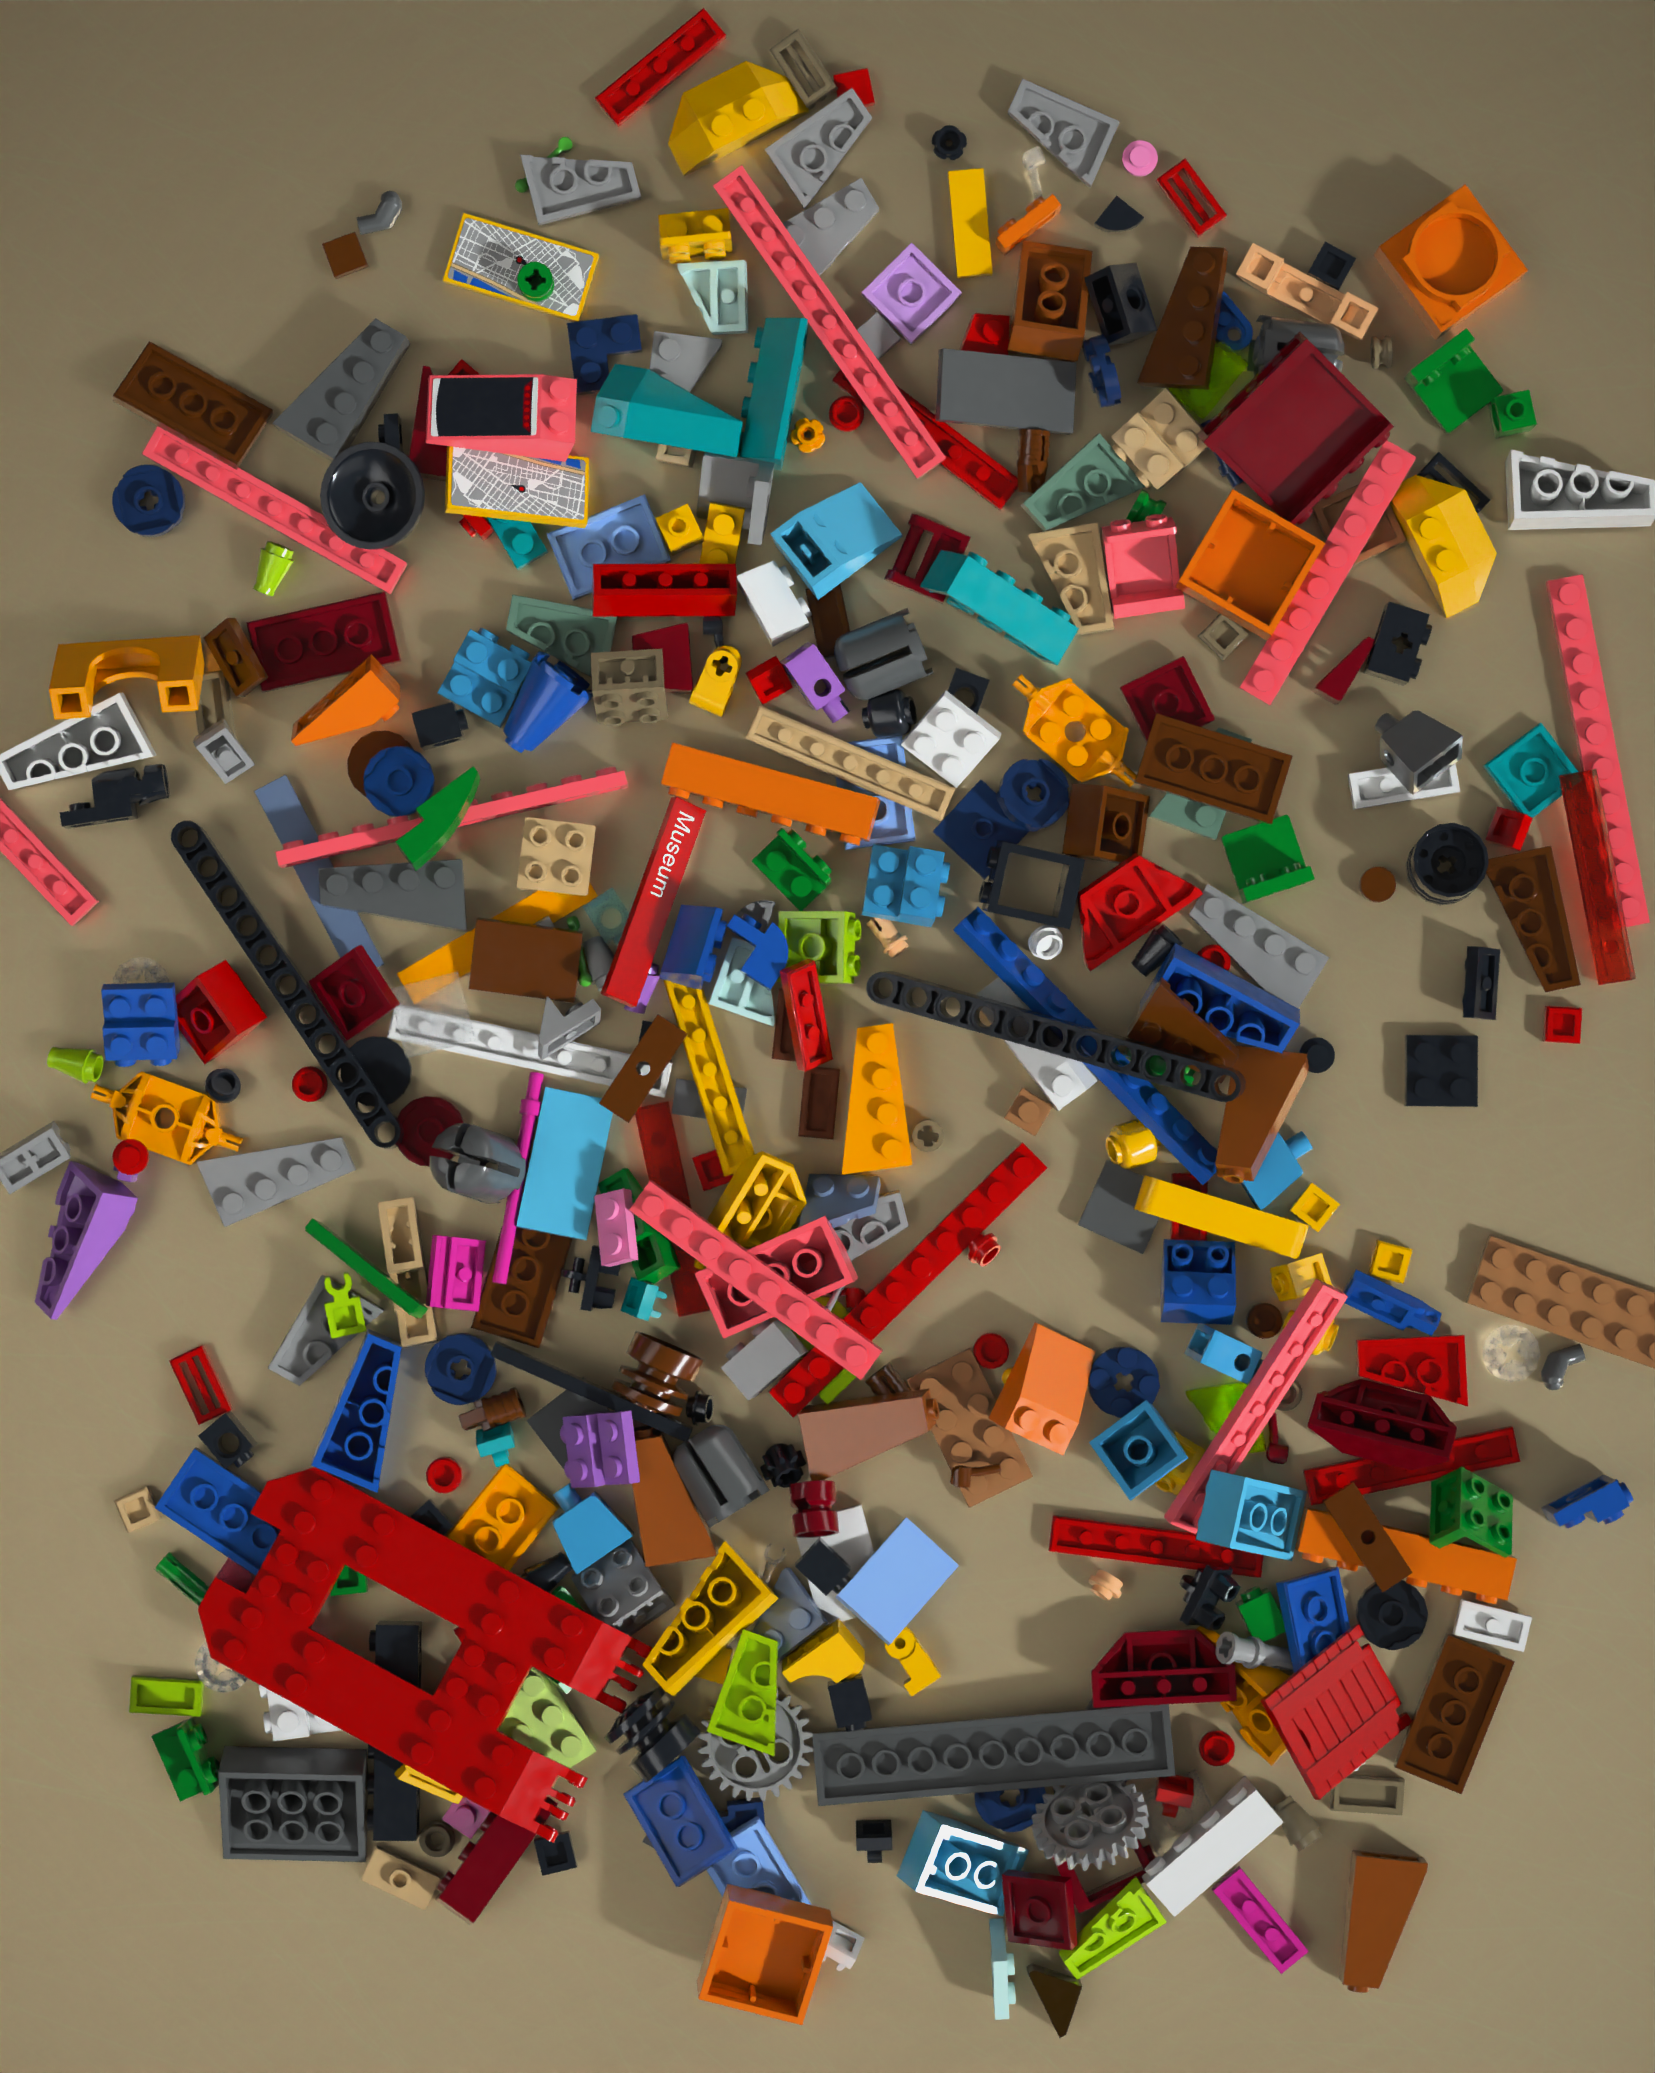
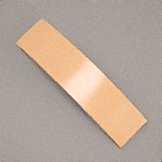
M1252 243L1236 273V276L1282 305L1317 323L1333 325L1342 334L1358 340H1362L1379 309L1349 292L1344 294L1284 263L1283 258Z

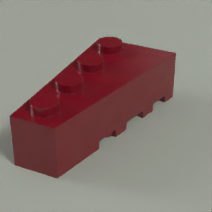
M547 1798L546 1801L552 1803L555 1806L558 1805V1803H556L551 1798ZM542 1808L536 1820L544 1824L551 1815V1812ZM491 1811L478 1828L483 1831L480 1838L475 1844L469 1841L458 1856L462 1863L454 1874L448 1870L436 1887L441 1892L435 1900L469 1925L476 1921L536 1836V1833L512 1823Z

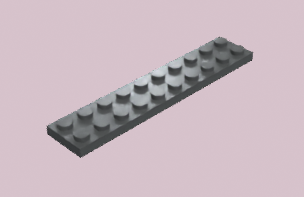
M1169 1704L1122 1706L867 1728L850 1732L846 1730L813 1733L812 1737L818 1806L1176 1776Z

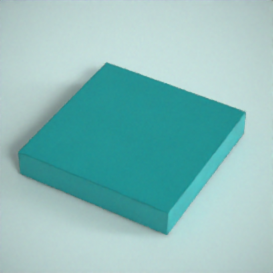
M1542 723L1536 725L1483 765L1484 769L1515 810L1532 818L1584 779Z

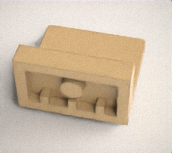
M525 817L516 888L532 892L537 890L587 896L596 827L590 824Z

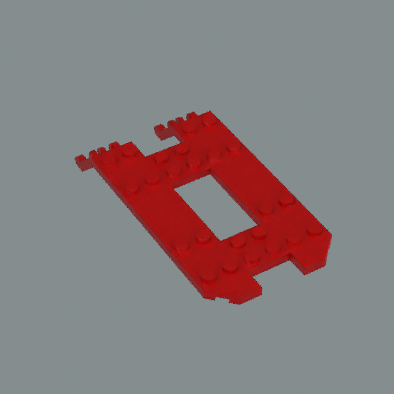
M309 1468L268 1481L250 1514L281 1531L247 1593L215 1577L198 1607L211 1658L492 1813L554 1843L559 1834L558 1830L548 1824L544 1825L537 1821V1816L543 1808L551 1812V1815L562 1821L566 1820L569 1813L546 1801L548 1796L550 1795L573 1807L576 1802L573 1796L553 1788L558 1777L561 1776L567 1779L570 1784L580 1789L584 1787L588 1778L499 1732L498 1730L532 1667L622 1714L627 1706L626 1701L604 1691L610 1680L619 1683V1686L630 1692L635 1691L638 1685L616 1674L615 1670L617 1667H620L641 1679L644 1670L621 1659L627 1648L636 1651V1654L645 1659L653 1648L319 1468ZM345 1565L468 1631L434 1695L311 1629Z

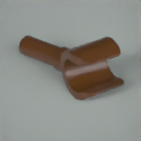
M1000 1464L982 1467L957 1465L951 1471L950 1483L955 1487L969 1488L971 1476L979 1477L1000 1473L1001 1466Z

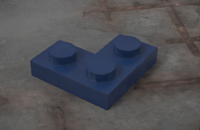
M637 314L567 323L574 379H577L576 395L592 394L600 391L609 375L607 356L642 352Z

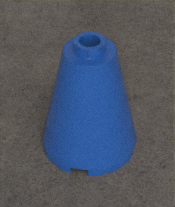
M542 651L537 652L535 657H533L503 729L507 736L505 742L520 753L524 749L533 751L593 697L592 690H587L590 684L582 676L560 660L555 665L548 662L547 659L550 655Z

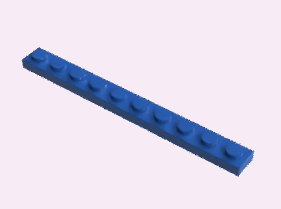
M979 907L974 909L953 929L1032 1011L1097 1029ZM1051 1026L1049 1029L1062 1041V1031L1056 1026ZM1087 1035L1081 1041V1048L1085 1054L1093 1055L1097 1050L1096 1040ZM1117 1049L1115 1052L1116 1060L1122 1065L1129 1064L1130 1061ZM1084 1063L1202 1185L1217 1172L1215 1165L1216 1148L1149 1081Z

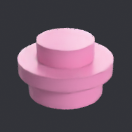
M1143 140L1131 142L1124 149L1122 155V163L1125 170L1137 177L1150 174L1155 169L1158 161L1157 151L1154 146Z

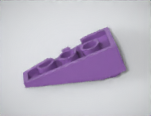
M75 1161L69 1162L57 1191L55 1204L61 1205L57 1226L50 1225L48 1237L53 1238L51 1255L43 1260L35 1303L50 1319L54 1320L59 1318L125 1231L138 1200L122 1182Z

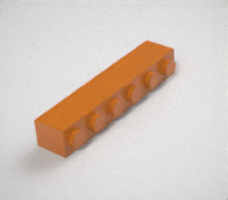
M676 743L671 745L661 781L663 786L669 788L668 794L688 800L690 794L703 797L702 803L705 805L723 809L724 803L738 806L736 813L757 818L758 812L772 816L770 820L772 823L791 827L792 821L806 825L804 831L824 837L826 831L840 834L839 841L857 846L860 845L861 840L870 841L880 805V800L877 797Z
M1304 1506L1295 1546L1297 1551L1303 1552L1301 1558L1317 1563H1322L1324 1557L1337 1560L1336 1567L1351 1571H1357L1358 1566L1365 1567L1330 1512ZM1382 1525L1413 1572L1407 1576L1406 1583L1427 1588L1428 1582L1441 1585L1440 1591L1461 1596L1463 1590L1476 1593V1600L1496 1604L1497 1598L1508 1600L1517 1558L1510 1555L1504 1558L1491 1550L1453 1542L1439 1549L1429 1543L1430 1536ZM1366 1530L1362 1533V1542H1369L1372 1539V1531Z

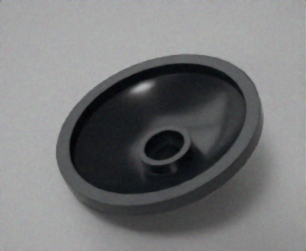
M380 442L359 443L341 452L329 465L321 485V507L331 530L346 543L367 550L388 548L405 539L419 522L425 502L423 479L412 459L400 449ZM382 491L385 499L383 503L378 504L376 502V495Z

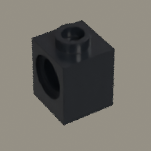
M956 668L948 692L953 696L960 690L971 692L974 697V703L968 708L978 714L990 680Z
M453 702L412 713L420 747L423 750L465 740L463 731L469 729L463 709L457 710Z
M231 1411L226 1412L198 1435L225 1469L233 1463L239 1468L254 1456L250 1449L257 1442ZM225 1433H232L238 1438L239 1446L235 1452H229L223 1448L221 1441Z
M821 1537L795 1563V1567L825 1596L832 1590L836 1594L839 1593L851 1580L847 1575L851 1571V1566Z
M858 1674L849 1680L844 1678L837 1684L834 1681H829L828 1691L837 1728L845 1727L846 1731L850 1732L867 1727L866 1721L872 1720V1713L863 1675Z

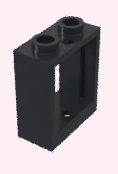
M997 840L996 847L991 846L987 856L986 867L991 868L988 882H982L979 892V902L983 903L982 910L1070 929L1085 859ZM1009 852L1063 864L1052 916L998 904Z

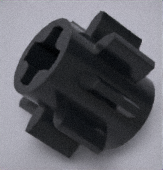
M779 1443L771 1446L765 1455L762 1456L765 1464L760 1469L765 1481L771 1480L773 1487L787 1488L801 1479V1476L804 1475L801 1467L807 1463L801 1450L796 1451L793 1444Z

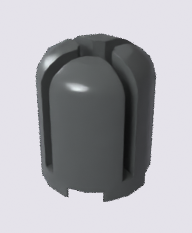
M1260 315L1256 322H1262L1263 324L1256 340L1251 339L1247 362V371L1254 372V377L1299 331L1342 373L1343 362L1338 360L1337 357L1338 355H1344L1345 343L1340 330L1335 326Z
M908 608L847 632L836 640L834 657L840 671L852 669L843 674V680L848 691L859 700H869L934 674L932 668L925 670L922 661L927 660V656L914 622L907 625L903 617L909 614Z
M456 1123L446 1128L437 1136L432 1148L459 1156L458 1162L430 1156V1169L433 1178L443 1189L491 1204L500 1203L499 1200L506 1198L514 1189L518 1190L525 1177L526 1160L522 1158L519 1147L513 1142L515 1141L514 1139L474 1124ZM488 1162L498 1164V1170L485 1166Z
M711 1425L688 1441L680 1444L672 1455L674 1465L693 1503L709 1528L758 1498L760 1494L762 1496L770 1490L733 1430L725 1425Z

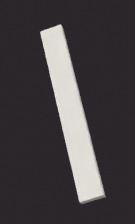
M401 1004L393 1009L387 1038L608 1086H611L631 1055L571 1041L541 1060L538 1056L540 1034ZM647 1062L639 1063L637 1066L638 1073L642 1076L647 1075L650 1072V1065ZM673 1063L667 1065L649 1092V1095L666 1097Z

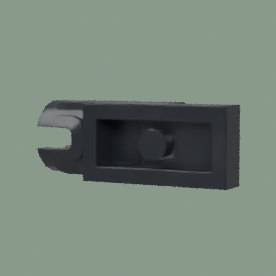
M165 765L145 766L142 780L139 778V772L134 767L106 771L92 779L95 807L91 808L90 802L69 805V811L60 812L62 827L71 829L138 819L136 803L142 806L160 799L169 798V781Z

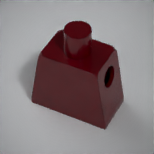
M681 623L632 636V650L662 649L665 692L692 694L693 677L688 623Z

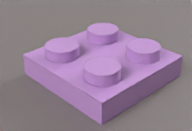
M911 243L861 292V295L912 345L962 295V292Z

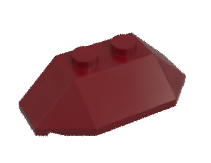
M1363 1379L1338 1386L1328 1392L1317 1393L1308 1422V1427L1344 1454L1409 1470L1448 1462L1457 1433L1456 1425L1448 1419L1444 1411L1431 1396Z
M1196 1629L1124 1632L1091 1670L1093 1708L1237 1701L1235 1664L1233 1662L1231 1664L1219 1662L1216 1656V1647Z

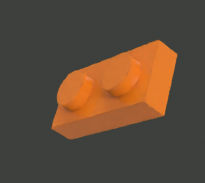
M1053 194L1046 200L1040 196L1025 209L1028 214L1019 221L1012 218L998 229L997 232L1000 235L997 237L995 245L1004 256L1060 213L1061 204Z

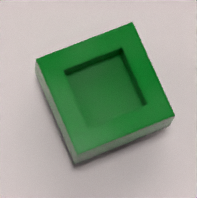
M345 1565L331 1590V1596L367 1592V1577Z

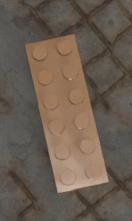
M1488 1236L1465 1303L1655 1369V1293Z

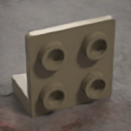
M662 649L591 653L592 693L597 722L599 724L605 723L610 726H618L624 722L635 721L652 724L668 719Z

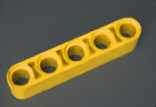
M1144 1175L1134 1210L1294 1259H1299L1308 1230V1225Z

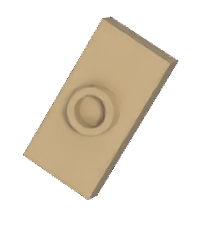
M377 1845L361 1880L418 1908L426 1910L441 1876Z

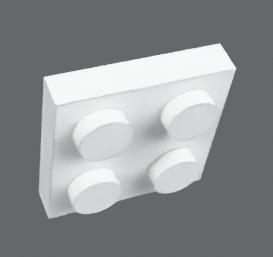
M945 690L906 735L901 746L957 788L998 742L1002 733Z

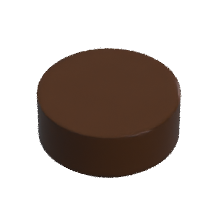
M1373 867L1362 874L1359 881V889L1365 899L1370 902L1380 903L1388 900L1394 894L1396 880L1388 869Z
M1269 1303L1254 1305L1246 1316V1325L1249 1331L1254 1336L1262 1339L1274 1337L1281 1330L1283 1324L1281 1312L1277 1307Z

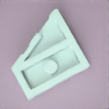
M745 260L677 263L678 271L683 276L691 292L690 294L713 335L748 333L747 262Z
M732 937L709 1004L774 1027L775 1015L772 991H769L741 972V968L755 947L746 941Z
M1003 1918L989 1919L995 2020L1009 2019V2004H1016L1015 1983L1008 1982V1975H1015L1014 1954L1006 1952Z

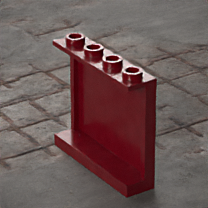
M1299 331L1197 435L1280 517L1294 525L1296 523L1299 525L1310 517L1313 507L1322 498L1327 499L1337 490L1338 482L1347 473L1355 472L1363 464L1364 456L1373 447L1378 448L1387 441L1390 436L1389 431L1394 426Z

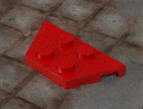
M1133 854L1078 892L1077 898L1085 966L1089 971H1092L1203 894L1202 891L1195 885L1141 855Z

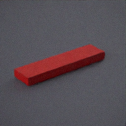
M703 8L597 95L595 101L617 127L621 126L724 41L726 34Z

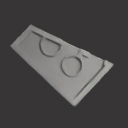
M853 88L764 149L804 209L872 119V116Z
M896 1190L879 1195L875 1214L861 1219H851L846 1224L833 1228L845 1246L851 1262L866 1251L874 1249L908 1227L900 1191ZM799 1215L798 1218H797L798 1227H799L801 1215Z

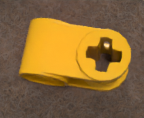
M722 645L714 650L707 659L702 674L696 682L689 704L717 716H723L742 665V657L738 649L730 645ZM723 656L729 658L727 663L729 667L725 671L720 669L721 663L717 661Z

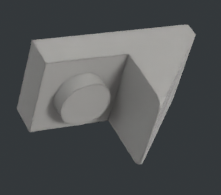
M224 718L194 737L193 743L225 784L255 765L250 755L232 733Z
M546 997L538 1041V1056L541 1060L600 1024L601 1008L595 1000L592 999L584 1005L582 1002L577 1003L563 1016L551 999Z

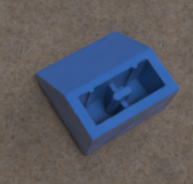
M681 905L662 965L660 979L699 990L702 989L704 981L711 983L717 955L712 953L714 948L721 949L726 934L727 921L722 920L723 909Z
M1164 1239L1160 1290L1161 1322L1232 1325L1236 1309L1235 1242Z

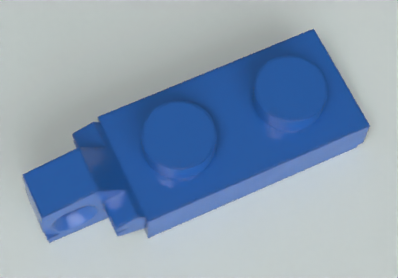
M1357 1269L1342 1291L1348 1296L1344 1302L1345 1304L1402 1331L1405 1328H1415L1432 1336L1439 1325L1442 1313L1420 1301V1299Z

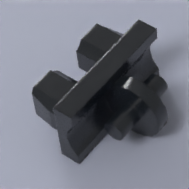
M594 1245L592 1246L587 1273L583 1272L585 1258L580 1257L574 1258L572 1270L562 1269L561 1276L571 1278L568 1292L579 1294L581 1280L586 1281L581 1303V1310L592 1311L593 1308H613L616 1289L600 1287L597 1284L600 1273L618 1276L621 1264L612 1267L601 1266L599 1246Z
M1222 1564L1221 1567L1206 1565L1204 1570L1198 1568L1194 1576L1183 1575L1179 1584L1186 1590L1183 1600L1187 1605L1179 1620L1187 1626L1200 1625L1207 1630H1219L1226 1618L1225 1613L1216 1608L1219 1599L1224 1602H1231L1236 1598L1241 1588L1231 1577L1234 1569L1227 1564Z

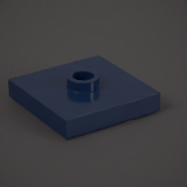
M980 779L933 830V833L985 880L991 868L986 867L990 847H996L997 840L1018 844L1029 831L1013 823L1004 814L1001 805L997 802V793Z

